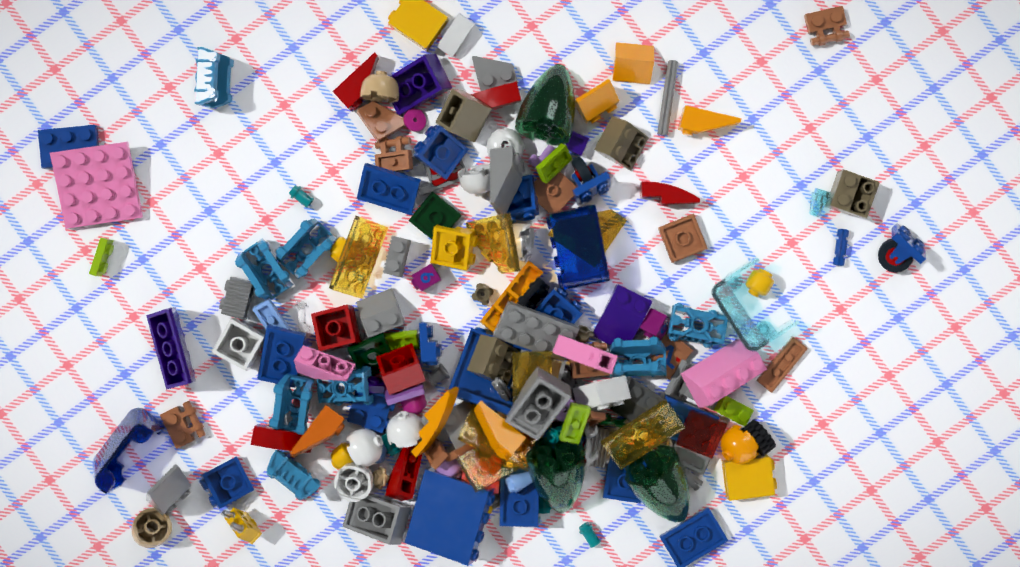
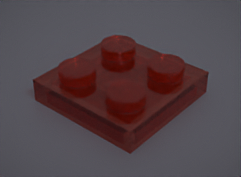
M691 409L676 444L713 459L728 424L725 421Z

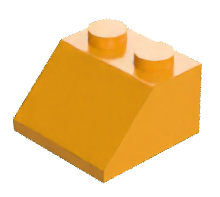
M608 78L575 100L574 106L586 124L588 122L593 124L601 119L600 115L607 111L609 114L617 109V104L620 100Z

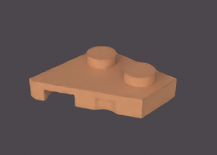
M374 101L357 109L356 113L377 143L406 127L403 117Z

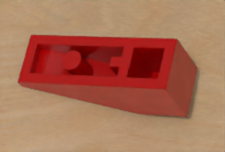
M375 52L332 91L350 111L358 109L363 104V97H360L361 85L366 77L374 74L379 61V57Z
M418 444L402 448L390 474L385 496L399 501L413 499L423 454L415 457L411 451Z

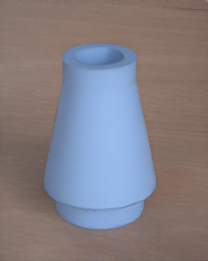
M532 471L511 474L508 478H505V482L510 493H517L535 482Z

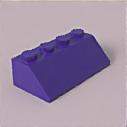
M176 307L166 308L146 315L166 390L196 382L195 372L192 368L190 354L186 346L185 335L181 328L180 317Z

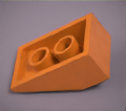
M325 405L291 450L290 456L295 458L332 439L334 435L339 436L345 428V424H343L345 418Z

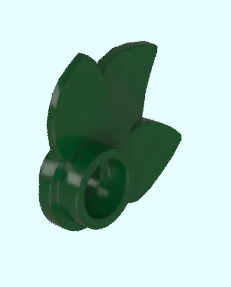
M605 413L606 419L597 424L602 426L611 424L619 428L630 426V423H624L626 419L611 417L610 413Z

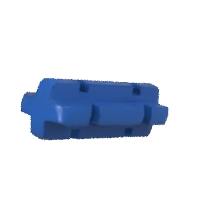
M838 229V239H836L834 253L836 257H834L833 265L844 266L845 264L844 256H846L848 243L846 238L849 236V230Z

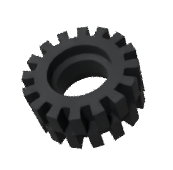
M752 420L741 429L742 432L747 430L755 439L759 447L756 452L761 456H765L776 447L771 434L758 421Z

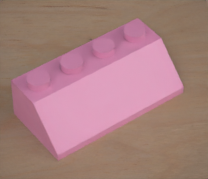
M738 338L680 374L698 408L711 406L766 371L767 368L759 353Z

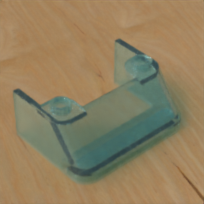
M758 257L749 259L726 274L711 289V295L743 346L750 351L761 349L800 324L798 320L790 319L776 329L769 321L765 320L754 324L734 292L739 290L743 284L740 273L759 262Z

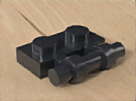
M538 277L534 283L531 282L529 284V289L523 296L520 295L517 299V304L535 310L536 304L540 299L547 296L550 286Z

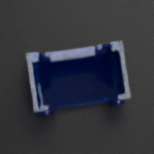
M141 407L131 409L92 460L94 482L97 488L105 494L120 488L127 479L122 476V469L125 466L118 461L119 457L132 440L136 443H145L153 434H162L166 429L165 425Z

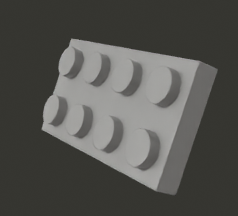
M508 301L493 332V337L564 361L565 357L552 353L558 335L575 340L580 328L578 325Z

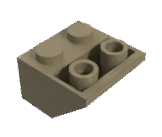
M452 89L435 123L450 133L471 142H476L492 108L462 89Z
M612 116L594 150L612 162L631 171L649 137L628 121Z
M845 169L837 171L825 207L843 214L867 219L880 182Z
M481 334L467 371L489 381H494L496 377H499L508 386L521 351L498 338Z

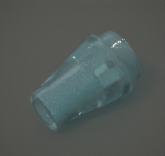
M815 188L814 192H811L808 214L820 217L822 210L830 199L828 197L829 191Z

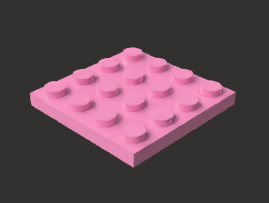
M128 141L50 153L65 229L143 217Z

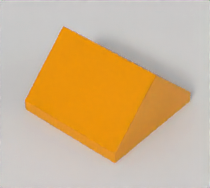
M616 42L612 81L650 84L654 66V46Z

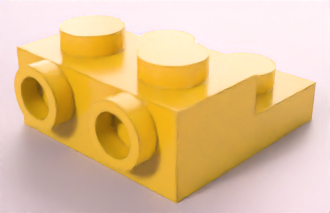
M435 225L430 263L467 271L471 265H474L476 260V254H473V247H476L478 242L475 230L458 226L454 229Z

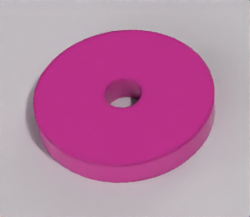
M413 108L405 113L404 124L410 131L417 132L425 127L426 117L421 110Z

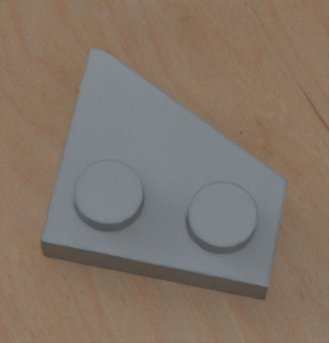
M471 56L480 91L517 81L512 63Z

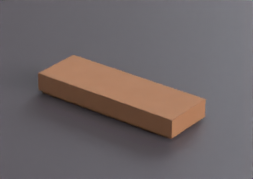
M792 336L766 367L767 370L761 373L756 381L772 393L808 348Z

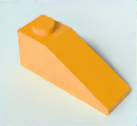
M685 105L682 109L678 130L682 131L683 135L693 136V134L737 125L741 122L742 118Z
M480 400L474 408V413L492 449L500 458L508 461L526 437L506 423L502 417Z

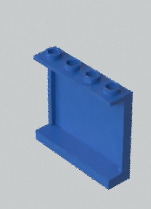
M471 328L449 389L457 386L459 388L457 399L476 406L481 400L494 412L507 417L520 393L510 389L517 362L507 386L512 392L513 397L510 398V401H505L492 386V381L467 371L480 335L493 337L487 334L483 328ZM503 341L519 351L522 349L529 351L528 354L543 357V354Z
M432 467L425 469L404 543L467 566L476 562L479 556V550L477 549L479 543L483 541L485 534L483 532L484 524L488 523L490 517L488 510L495 499L493 494L494 488L486 489L454 477L446 476L437 472Z

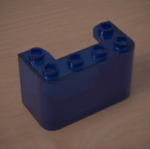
M589 204L549 212V217H546L548 230L552 229L554 236L550 237L552 249L556 248L557 256H554L555 267L560 268V273L557 274L559 287L563 286V289L567 290L609 282V271L596 205Z

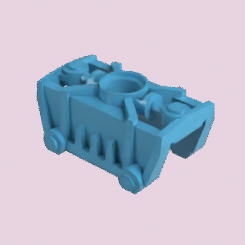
M197 47L198 59H196V87L194 89L196 101H194V104L206 108H217L231 103L230 79L234 60L213 50Z
M315 218L302 221L301 228L284 246L278 247L275 252L276 259L297 279L305 277L308 274L309 267L324 251H329L333 246L332 243L337 239ZM318 224L320 226L318 235L310 239V232ZM327 235H330V237L325 239L320 246H317L320 243L318 240L321 237H326ZM307 243L313 248L312 252L308 255L302 251L303 245ZM298 252L295 255L296 259L294 261L283 262L290 253ZM305 259V262L296 270L297 263Z
M262 238L238 254L235 265L242 268L256 289L255 295L257 297L273 300L294 284L289 279V273L282 269L272 254L270 244ZM260 250L264 254V256L262 257L259 254ZM247 252L256 256L258 265L250 262L246 256ZM265 264H269L272 267V272L269 275H265L262 271ZM279 278L283 284H279L277 279ZM268 280L275 285L274 290L276 294L274 296L267 287Z
M681 303L672 305L667 335L670 341L684 340L703 344L705 348L723 345L728 316L720 315L716 310L705 312L686 308ZM675 313L688 315L690 318L686 317L684 320L681 319V317L676 315ZM697 319L703 322L701 330H696L694 327V321ZM709 320H715V321H724V322H723V324H719V325H717V326H714L712 322H708V321H709ZM680 323L684 324V327H688L685 331L673 330L672 328ZM715 330L721 335V339L711 337L708 332Z
M654 336L649 338V340L627 341L616 338L612 342L609 353L624 356L628 360H624V362L617 360L612 375L609 374L610 378L625 375L626 377L667 376L666 347L658 337ZM664 354V357L658 358L656 361L649 359L652 355ZM641 360L643 364H633V362Z
M363 366L361 369H354L347 381L329 380L331 383L328 386L323 384L322 379H317L319 403H334L336 406H341L344 402H364L366 405H371L374 400L373 394L369 395L367 377L372 376L371 367ZM362 377V382L356 385L355 383H350L354 378ZM340 383H343L345 386L344 393L339 391ZM357 390V392H361L363 395H354L351 392ZM327 391L333 393L332 396L323 398V394Z
M291 374L283 376L273 388L276 395L273 417L269 420V427L295 431L300 435L306 432L308 429L307 422L309 421V405L313 393V379ZM290 379L294 380V384L297 387L293 391L289 387ZM293 399H298L301 402L300 408L293 406ZM291 411L290 416L292 420L288 425H285V415Z
M276 450L268 463L267 476L280 482L294 493L295 498L299 501L305 500L315 493L321 486L320 481L317 478H312L311 473H308V470L295 460L293 461L291 457H285V453L281 450Z

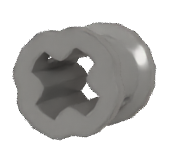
M442 363L432 372L425 374L433 387H436L445 378H450L448 371Z

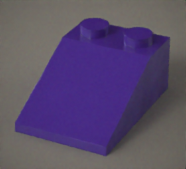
M436 53L424 54L391 75L399 86V101L392 103L397 115H402L408 110L416 108L453 88Z
M616 284L593 330L594 337L609 345L616 338H621L623 341L633 340L653 301Z

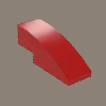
M517 81L470 94L491 107L492 110L521 102Z
M640 182V198L659 197V205L700 203V198L679 187L659 182Z
M256 424L253 429L250 445L291 451L303 435L297 434L295 431L274 429L269 426Z

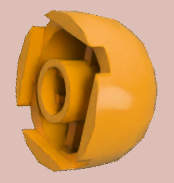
M733 425L722 435L720 441L722 455L727 461L740 465L746 464L759 455L756 452L759 447L747 430L742 432L739 430L741 426Z

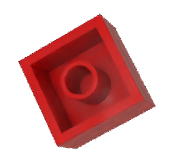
M347 304L311 313L319 351L328 352L361 342L354 306Z
M412 343L376 356L381 376L389 395L399 393L404 389L417 386L426 381Z

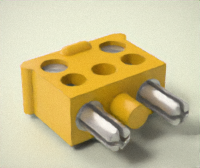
M235 507L230 512L227 510L221 511V515L239 539L253 544L262 535V532L257 527V523L246 511L244 512Z

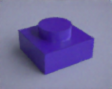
M571 131L566 143L568 150L582 156L589 138Z
M377 376L367 378L369 393H384L382 378Z

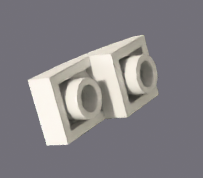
M458 13L436 47L450 57H453L475 23L461 13Z

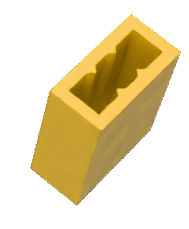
M399 0L400 5L397 10H393L388 16L389 26L428 52L448 23V17L424 0Z
M758 455L750 462L742 465L735 464L726 459L721 460L725 494L729 501L775 495L777 481L776 478H773L772 470H775V464L769 455Z

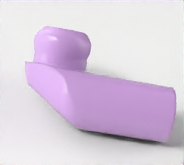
M548 145L539 157L532 154L528 163L532 164V167H536L555 148Z

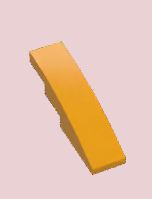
M528 261L480 320V323L493 333L507 302L517 303L520 295L523 296L529 289V284L531 282L534 283L544 272Z
M457 386L447 390L424 415L429 422L419 431V436L422 440L411 451L415 457L425 453L444 428L459 391Z

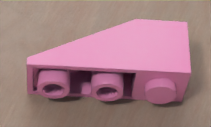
M558 335L552 351L554 354L611 375L618 358L617 355L562 335Z
M304 345L294 359L297 373L313 379L347 381L356 366L354 363Z

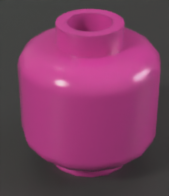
M420 395L402 401L401 405L404 411L418 415L426 407L427 401L425 395Z

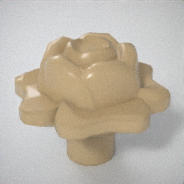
M379 466L378 470L372 474L375 488L382 490L386 483H388L390 475L386 474V468Z

